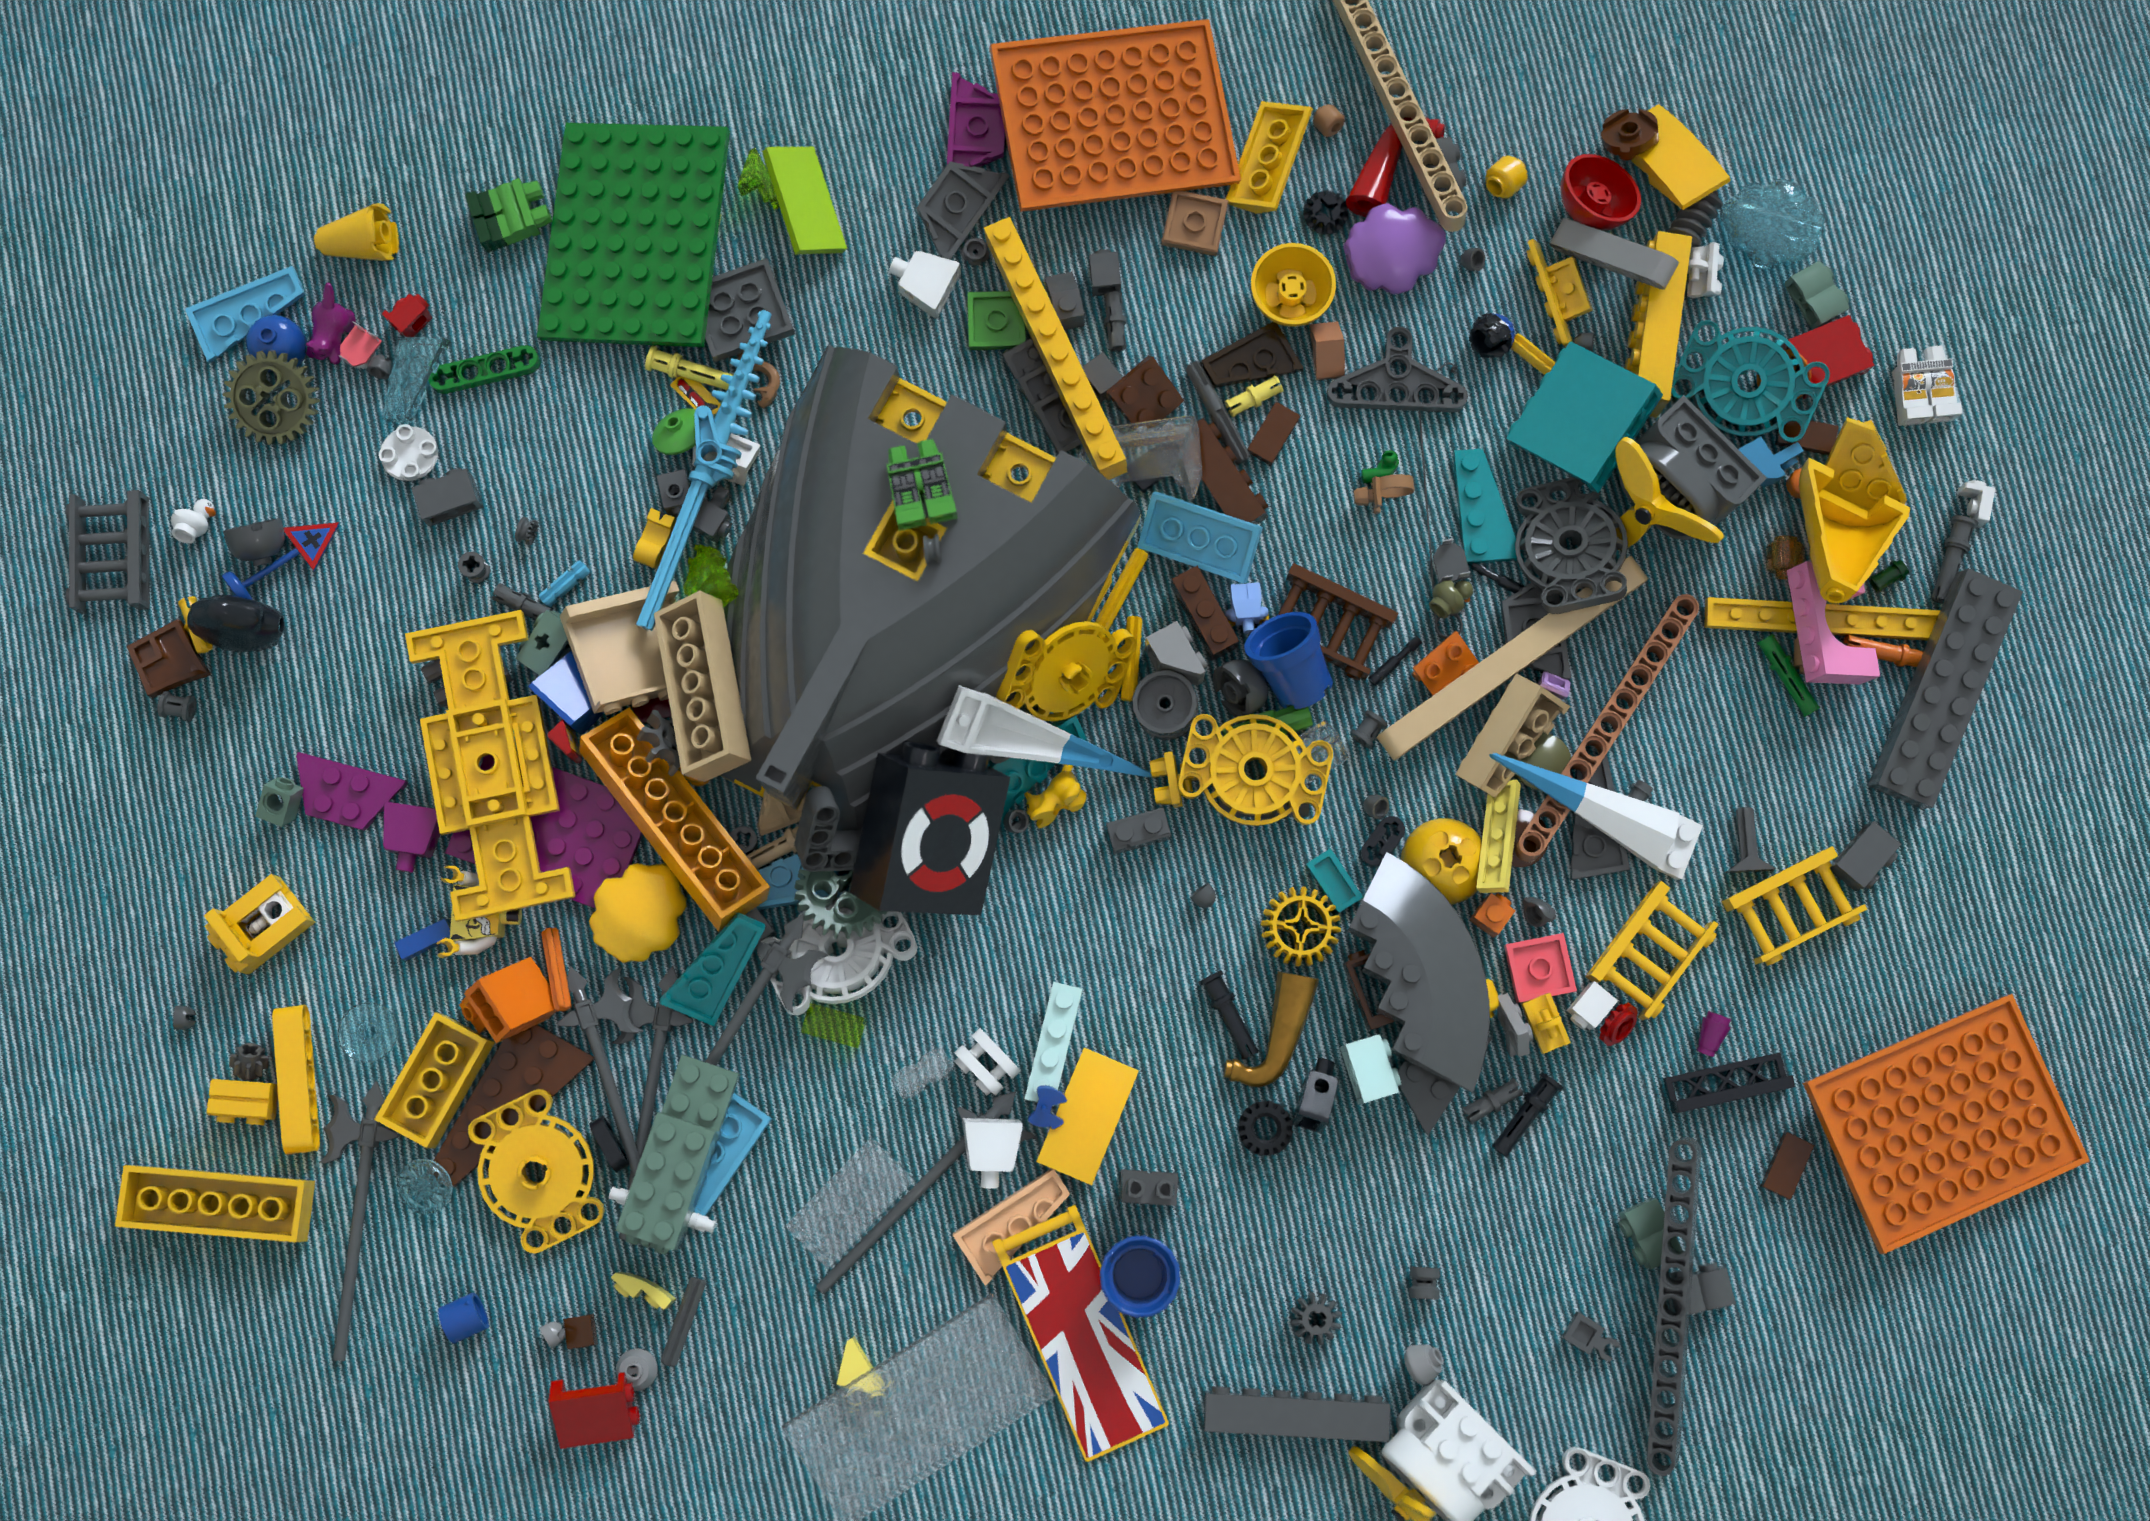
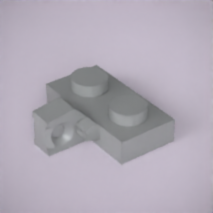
M1508 993L1498 995L1500 1005L1497 1008V1018L1506 1033V1049L1510 1057H1513V1055L1520 1057L1530 1054L1529 1041L1533 1040L1530 1025L1528 1023L1524 1024L1519 1005L1517 1003L1513 1004Z

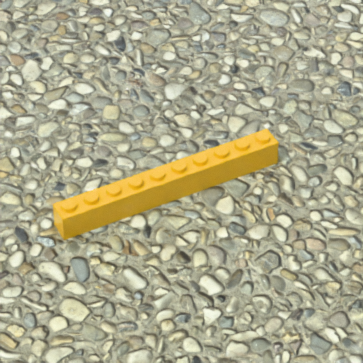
M1007 217L984 227L989 250L1093 468L1108 480L1126 473V457L1011 218Z

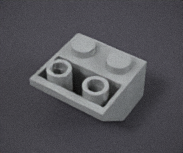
M1175 621L1146 637L1144 649L1156 671L1170 670L1182 674L1193 685L1198 686L1203 683L1207 664L1199 651L1197 653L1194 652L1191 646L1193 639L1186 626L1181 628L1178 621Z

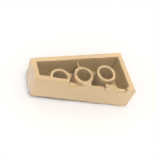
M1516 673L1512 681L1507 685L1497 706L1492 710L1482 731L1477 735L1467 756L1462 760L1455 775L1496 798L1515 773L1493 760L1489 754L1497 753L1518 761L1527 756L1530 757L1536 749L1534 743L1542 733L1548 735L1555 726L1552 721L1559 713L1565 714L1570 706L1542 686Z

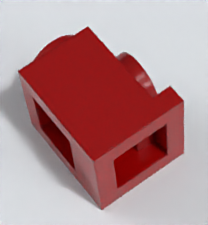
M410 293L405 298L399 299L390 313L386 310L381 313L388 323L408 341L433 318L427 310L430 305L419 294L413 297Z

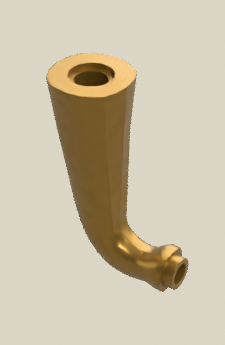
M1277 971L1273 1014L1265 1060L1256 1067H1247L1238 1059L1226 1060L1224 1068L1225 1078H1229V1081H1237L1251 1087H1263L1275 1082L1283 1074L1300 1039L1319 979Z

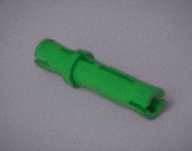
M1771 634L1757 644L1769 660L1771 671H1776L1788 693L1801 710L1803 717H1806L1818 710L1820 706L1816 703L1790 662L1792 660L1790 654L1788 656L1785 654L1774 637L1775 635ZM1790 678L1793 680V682H1794L1795 685L1797 686L1798 690L1800 691V693L1802 694V696L1804 697V699L1801 697V695H1800L1799 692L1797 691L1796 687L1794 686V684L1792 683V681L1790 680Z

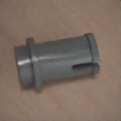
M1638 780L1636 784H1631L1632 790L1628 794L1629 797L1644 802L1647 798L1651 799L1653 788L1641 780Z

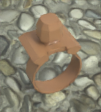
M1404 474L1383 477L1375 476L1372 478L1371 489L1362 487L1354 490V504L1368 506L1369 503L1373 502V513H1381L1382 498L1402 497L1415 491L1414 478Z

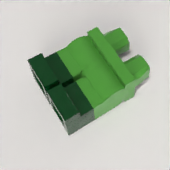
M520 178L512 180V183H504L494 189L478 194L476 191L465 194L480 244L487 253L522 241L531 235L533 237L540 235L539 228L552 222L546 204L536 208L532 207L531 202L545 198L538 180L523 184Z

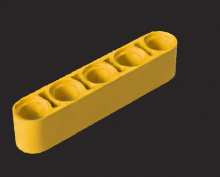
M306 1005L275 1008L272 1014L282 1147L286 1155L317 1151L320 1146L309 1009Z

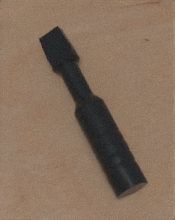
M1473 562L1470 569L1478 572L1481 576L1484 575L1496 581L1499 586L1514 594L1525 587L1523 584L1505 575H1498Z
M1415 636L1411 639L1403 650L1396 656L1390 657L1368 677L1369 681L1374 686H1377L1400 665L1403 658L1410 652H1414L1423 643L1420 638Z

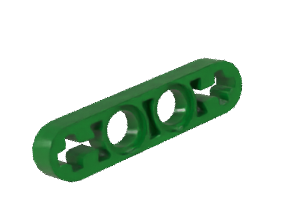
M522 345L438 365L430 371L428 381L437 393L449 394L534 373L540 366V357L533 347ZM525 354L532 358L529 360V365H524L521 362L524 360L523 355ZM510 357H512L515 361V369H513V365L509 360ZM496 360H504L506 362L505 369L500 373L491 371V365ZM467 367H476L478 374L474 379L467 380L463 377L464 370ZM456 370V374H457V376H458L460 382H457V381L454 379V377H456V376H455V374H454L453 371ZM445 374L449 379H446L445 385L441 386L436 381L440 380V375Z

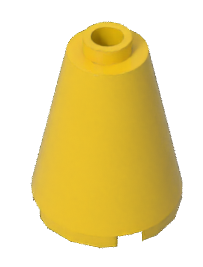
M376 203L319 227L314 235V244L317 250L325 256L390 261L394 259L392 255L398 253L399 250L398 228L396 222H390L387 214H392L389 208L384 204Z

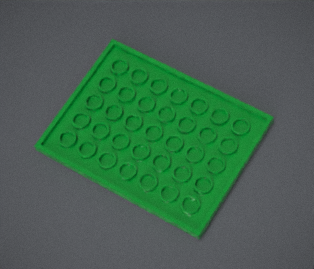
M565 123L537 338L541 341L704 347L730 139V130L727 126Z

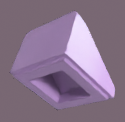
M1543 671L1538 685L1559 699L1564 700L1569 695L1571 682Z

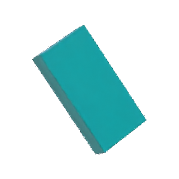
M1331 848L1305 865L1323 893L1328 897L1331 905H1335L1337 914L1363 898Z

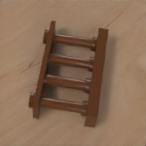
M1293 563L1286 580L1290 581L1292 587L1278 615L1292 612L1301 593L1305 592L1306 589L1317 594L1316 598L1318 600L1310 614L1315 618L1317 626L1328 604L1334 602L1342 606L1344 613L1327 648L1322 645L1320 647L1325 661L1345 670L1344 674L1352 679L1360 680L1362 678L1366 680L1371 669L1363 665L1380 630L1385 627L1391 629L1398 612ZM1361 615L1369 619L1370 626L1354 659L1351 660L1337 652L1354 617Z

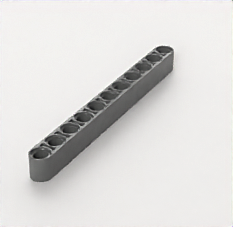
M1682 1137L1675 1141L1670 1147L1668 1158L1647 1453L1648 1467L1658 1476L1671 1474L1680 1458L1701 1147L1695 1139L1690 1137ZM1680 1144L1688 1145L1692 1149L1693 1155L1690 1160L1682 1159L1679 1156L1678 1146ZM1677 1175H1684L1690 1180L1691 1186L1689 1190H1681L1677 1187L1675 1182ZM1675 1206H1682L1687 1210L1688 1219L1686 1221H1680L1675 1218L1673 1213ZM1672 1237H1681L1686 1243V1250H1675L1671 1245ZM1671 1267L1679 1268L1683 1272L1684 1280L1682 1282H1676L1669 1276V1269ZM1667 1299H1677L1682 1306L1681 1312H1672L1667 1306ZM1666 1329H1673L1678 1333L1680 1338L1678 1343H1671L1666 1339ZM1664 1360L1673 1361L1677 1366V1373L1670 1374L1666 1372L1662 1362ZM1660 1392H1671L1675 1397V1403L1667 1404L1662 1401ZM1662 1421L1669 1423L1673 1428V1434H1663L1658 1428V1423ZM1656 1453H1666L1671 1460V1464H1660L1656 1459Z

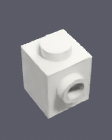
M1594 981L1584 988L1566 1011L1572 1015L1570 1020L1583 1030L1586 1027L1591 1030L1599 1025L1618 1000Z

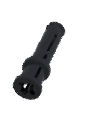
M1220 970L1200 980L1198 983L1200 986H1204L1211 999V1008L1218 1010L1241 1055V1059L1244 1060L1250 1057L1245 1045L1251 1055L1258 1053L1259 1050L1233 1003L1235 995L1228 990L1222 978L1224 973Z
M1544 1072L1540 1073L1539 1077L1541 1079L1532 1091L1525 1093L1524 1104L1494 1144L1491 1145L1506 1158L1538 1114H1543L1548 1110L1547 1105L1557 1091L1561 1092L1563 1090V1087Z

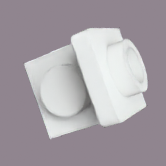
M1971 480L1958 488L1957 495L1973 498L1968 504L1967 516L1975 519L1978 522L1977 528H1981L1990 521L1995 488L1986 486L1985 482Z

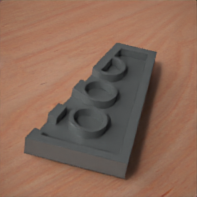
M1605 755L1588 783L1614 792L1608 758ZM1575 769V779L1583 780L1582 773ZM1573 812L1570 881L1629 871L1630 865L1626 849Z

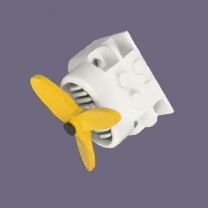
M1434 1379L1429 1385H1425L1397 1417V1434L1382 1449V1456L1385 1461L1411 1487V1490L1405 1487L1390 1471L1382 1467L1359 1447L1353 1446L1348 1451L1349 1456L1359 1469L1380 1489L1383 1495L1396 1505L1390 1512L1398 1521H1408L1409 1519L1411 1521H1433L1432 1518L1436 1513L1445 1521H1474L1484 1509L1495 1508L1507 1495L1510 1496L1514 1492L1513 1488L1525 1475L1533 1476L1536 1473L1444 1380Z

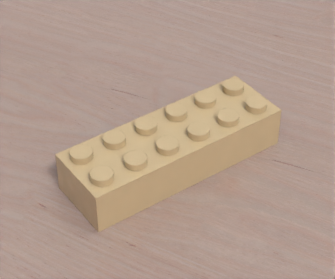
M698 591L655 612L654 617L682 775L705 782L752 760L740 705L739 690L722 600L705 592Z

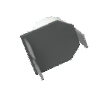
M1454 539L1443 540L1433 556L1432 564L1437 573L1439 583L1444 580L1456 581L1471 577L1465 551L1456 543H1452Z

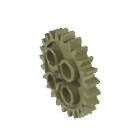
M275 350L269 351L267 357L264 351L257 352L256 358L252 354L246 355L247 364L243 361H237L236 365L240 371L229 370L228 373L234 380L224 381V384L230 387L231 391L222 393V396L231 400V402L224 405V408H233L234 411L228 418H238L239 420L235 428L246 427L245 437L256 433V442H261L266 437L268 445L274 444L276 438L279 444L286 443V436L291 441L296 440V431L300 434L306 433L307 431L303 424L313 425L314 422L309 415L319 413V411L312 407V404L320 402V399L312 397V393L318 391L319 387H310L309 384L315 377H305L304 375L308 367L297 368L298 358H293L287 362V353H281L277 359ZM269 369L277 375L275 385L267 380L266 375ZM286 380L290 381V385L273 397L274 402L264 405L257 415L253 414L254 409L270 398L269 393L278 391ZM248 388L252 389L256 394L254 404L246 398ZM289 392H293L297 397L295 407L287 402V394ZM268 410L276 415L275 425H271L266 419Z

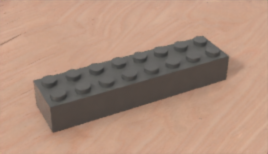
M1969 568L1956 573L1923 651L1922 658L1916 668L1870 778L1869 787L1920 809L1934 807L2023 591Z

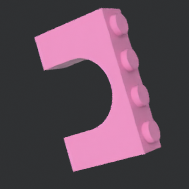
M1806 561L1787 570L1806 682L1860 685L1880 677L1875 648L1846 646L1831 633L1825 618L1827 600L1823 599L1820 594L1811 561ZM1864 584L1850 599L1865 593Z

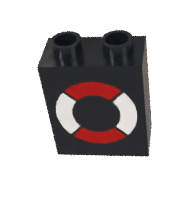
M905 742L902 755L878 753L849 893L879 911L981 915L1011 778L989 767L991 755L969 754L955 750L953 759L939 758V748L918 742Z

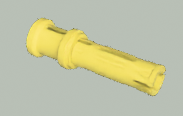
M654 345L650 347L645 362V369L648 371L652 369L667 373L670 378L682 376L724 389L725 391H727L730 384L721 380L722 374L734 375L685 360L680 353L670 354L660 351ZM694 371H697V372H700V373H703V374H707V375L713 376V377H715V378H711V377H708V376H705V375H702V374H698V373H695Z

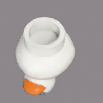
M200 499L194 504L193 510H175L171 516V524L173 526L171 533L173 537L183 543H193L196 537L205 534L208 530L207 518L216 515L213 503L207 499Z

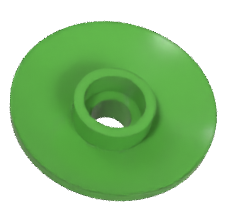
M685 408L676 410L666 415L657 424L653 431L652 442L660 453L677 455L690 450L696 445L695 409Z

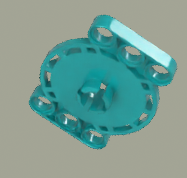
M1704 320L1699 322L1692 332L1673 376L1671 394L1679 400L1682 395L1676 393L1675 385L1680 380H1688L1692 385L1690 393L1684 396L1688 400L1695 396L1697 405L1703 415L1718 429L1728 434L1750 437L1770 433L1778 428L1782 440L1788 443H1795L1800 441L1806 433L1829 381L1830 372L1824 363L1817 361L1804 367L1803 360L1795 346L1784 336L1773 330L1761 327H1742L1728 331L1720 336L1718 325L1713 321ZM1711 326L1714 328L1715 337L1711 341L1704 342L1698 337L1699 330L1702 327ZM1743 332H1754L1753 336H1743L1736 339L1734 335ZM1760 333L1771 335L1778 339V341L1775 343L1767 338L1759 337ZM1728 338L1729 342L1722 345V341ZM1783 344L1793 352L1796 359H1790L1787 352L1781 348ZM1699 353L1703 356L1704 361L1699 368L1693 369L1687 365V357L1690 354ZM1799 365L1800 370L1795 373L1794 366ZM1815 367L1821 368L1825 372L1824 380L1817 384L1810 382L1807 377L1809 370ZM1756 372L1761 379L1758 389L1753 392L1741 390L1738 386V378L1745 373ZM1704 390L1705 397L1700 399L1699 393ZM1803 394L1809 395L1813 399L1812 407L1805 411L1799 410L1795 404L1797 397ZM1709 403L1712 410L1718 415L1715 420L1707 413L1703 406L1704 404ZM1776 418L1777 423L1771 426L1769 421ZM1725 420L1730 424L1738 425L1739 431L1728 429L1720 423ZM1791 421L1797 422L1801 427L1800 434L1794 438L1787 437L1783 431L1785 424ZM1764 424L1765 429L1745 432V427Z

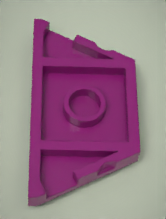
M952 72L947 164L951 161L961 163L967 167H981L1003 158L1005 129L998 94L990 93L985 87L977 83L974 85L961 78V74Z
M297 752L296 755L301 787L304 788L302 796L305 815L365 831L375 821L376 815L384 811V803L390 802L408 784L407 781L305 753Z

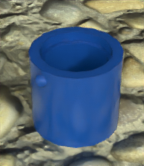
M474 1292L438 1308L440 1324L446 1337L452 1344L489 1328V1320L480 1298Z

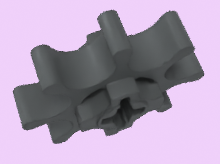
M653 710L647 719V723L653 726L654 729L644 726L637 735V740L647 741L654 747L645 758L648 763H651L655 758L664 759L669 764L668 774L674 776L680 767L672 715L670 720H666L661 717L657 710Z

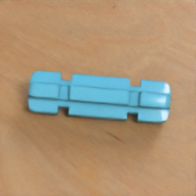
M579 560L571 566L572 570H566L550 584L551 588L549 590L546 588L539 594L538 597L545 606L552 607L558 601L557 598L559 596L562 598L579 583L578 579H584L590 573L588 567Z

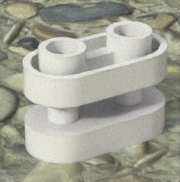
M979 1028L972 1035L977 1043L970 1050L964 1045L959 1047L954 1052L958 1057L954 1062L966 1074L971 1070L978 1077L975 1084L986 1095L992 1092L996 1096L1004 1088L999 1083V1080L1006 1073L1013 1079L1021 1070ZM985 1051L998 1063L991 1072L977 1060Z

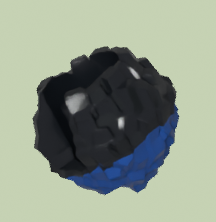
M1497 313L1482 314V316L1477 318L1470 331L1469 341L1471 342L1472 349L1479 353L1480 357L1502 358L1505 353L1509 352L1514 343V325L1503 315Z

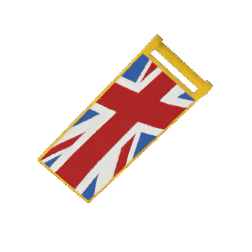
M1076 1205L1068 1207V1211L1002 1241L1001 1238L996 1239L992 1243L1085 1461L1089 1462L1168 1426L1169 1422L1122 1313L1108 1303L1101 1289V1263ZM1073 1222L1076 1231L1009 1260L1007 1251Z

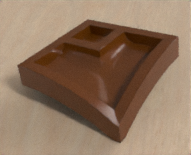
M179 619L126 646L144 689L151 698L161 695L164 691L172 690L186 683L211 675L201 656L195 651L193 642L188 632L184 629V623Z

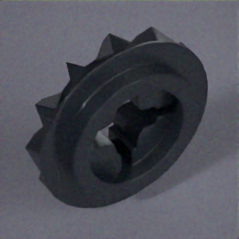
M1328 189L1323 192L1316 191L1310 198H1307L1303 208V217L1310 229L1320 234H1332L1339 231L1345 225L1349 213L1346 201L1340 197L1339 193L1335 194ZM1321 203L1326 208H1334L1330 214L1331 220L1326 214H1318L1322 209Z

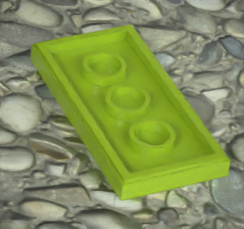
M766 147L762 154L795 255L843 253L847 246L815 148Z

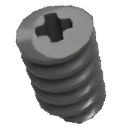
M1714 191L1688 208L1679 210L1676 214V219L1673 220L1671 228L1667 232L1692 236L1691 246L1699 247L1702 243L1700 237L1707 235L1705 228H1710L1712 226L1711 219H1715L1718 215L1716 209H1721L1723 206V202L1718 198V192Z

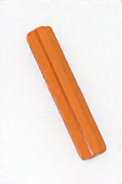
M549 927L542 931L541 936L555 1011L564 1012L570 1009L572 1004L559 930Z

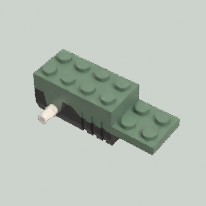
M681 1055L661 1112H657L630 1190L612 1187L608 1199L615 1200L616 1203L624 1205L615 1231L626 1234V1242L634 1245L639 1243L644 1247L654 1248L657 1253L666 1255L670 1249L674 1251L682 1248L689 1227L702 1232L713 1233L716 1221L710 1220L709 1217L700 1215V1213H695V1208L707 1176L706 1172L709 1170L712 1162V1155H714L717 1148L716 1143L719 1141L722 1133L721 1128L740 1077L739 1073Z

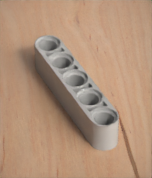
M1567 218L1562 219L1549 243L1552 248L1565 255L1573 256L1576 259L1665 290L1679 264L1675 258L1666 253Z

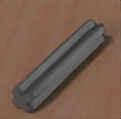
M697 1277L689 1279L663 1351L661 1363L670 1367L677 1365L706 1281Z

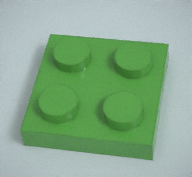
M1009 291L967 292L969 350L1011 349L1026 341L1025 323Z

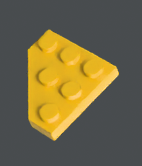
M1846 417L1825 463V466L1834 470V476L1823 489L1866 511H1869L1885 495L1905 505L1907 501L1905 491L1875 426Z

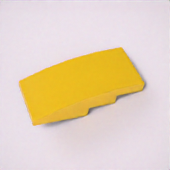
M1660 104L1648 110L1657 118L1659 142L1649 150L1636 155L1631 162L1648 174L1649 184L1684 210L1730 182V176L1714 156L1676 117Z
M1084 1047L1064 1094L1067 1102L1060 1104L1056 1116L1062 1118L1064 1123L1056 1129L1050 1127L1036 1162L1092 1185L1139 1070Z

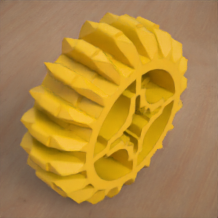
M1294 887L1289 888L1290 898H1287L1285 893L1281 891L1278 893L1281 903L1274 899L1269 901L1270 906L1275 910L1264 909L1263 914L1269 917L1270 920H1262L1260 925L1262 927H1269L1270 931L1263 932L1261 936L1262 938H1272V941L1266 944V948L1271 949L1276 945L1278 950L1273 954L1275 958H1278L1282 952L1286 954L1283 960L1284 964H1288L1291 957H1295V967L1301 966L1302 958H1305L1307 966H1311L1313 964V955L1318 962H1321L1324 958L1320 951L1322 950L1330 955L1333 950L1327 943L1336 945L1339 941L1336 937L1331 936V933L1341 932L1340 927L1332 926V923L1340 920V916L1334 915L1330 917L1329 913L1336 907L1334 904L1327 908L1324 907L1323 904L1328 900L1326 895L1320 901L1316 900L1315 898L1318 894L1316 889L1311 892L1310 897L1306 896V887H1301L1299 896L1296 895ZM1298 903L1295 918L1285 919L1284 921L1277 920L1282 909L1288 905ZM1307 905L1319 912L1324 924L1314 922L1309 918ZM1302 913L1301 920L1305 921L1304 924L1307 923L1310 929H1305L1300 936L1296 932L1297 929L1294 930L1291 925L1299 921ZM1277 929L1289 932L1293 936L1294 949L1288 947L1281 940ZM1324 933L1321 942L1316 947L1304 950L1307 935Z

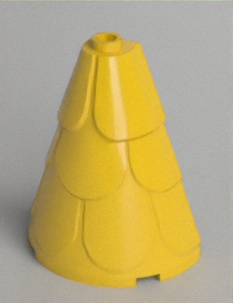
M1808 458L1800 472L1799 490L1810 547L1809 555L1822 598L1834 604L1843 603L1860 589L1879 565V558L1891 545L1892 539L1908 519L1910 507L1885 495L1869 511H1866L1824 490L1823 488L1833 479L1834 470Z

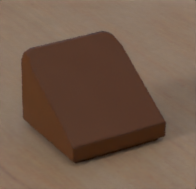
M594 1314L563 1319L567 1350L598 1344Z

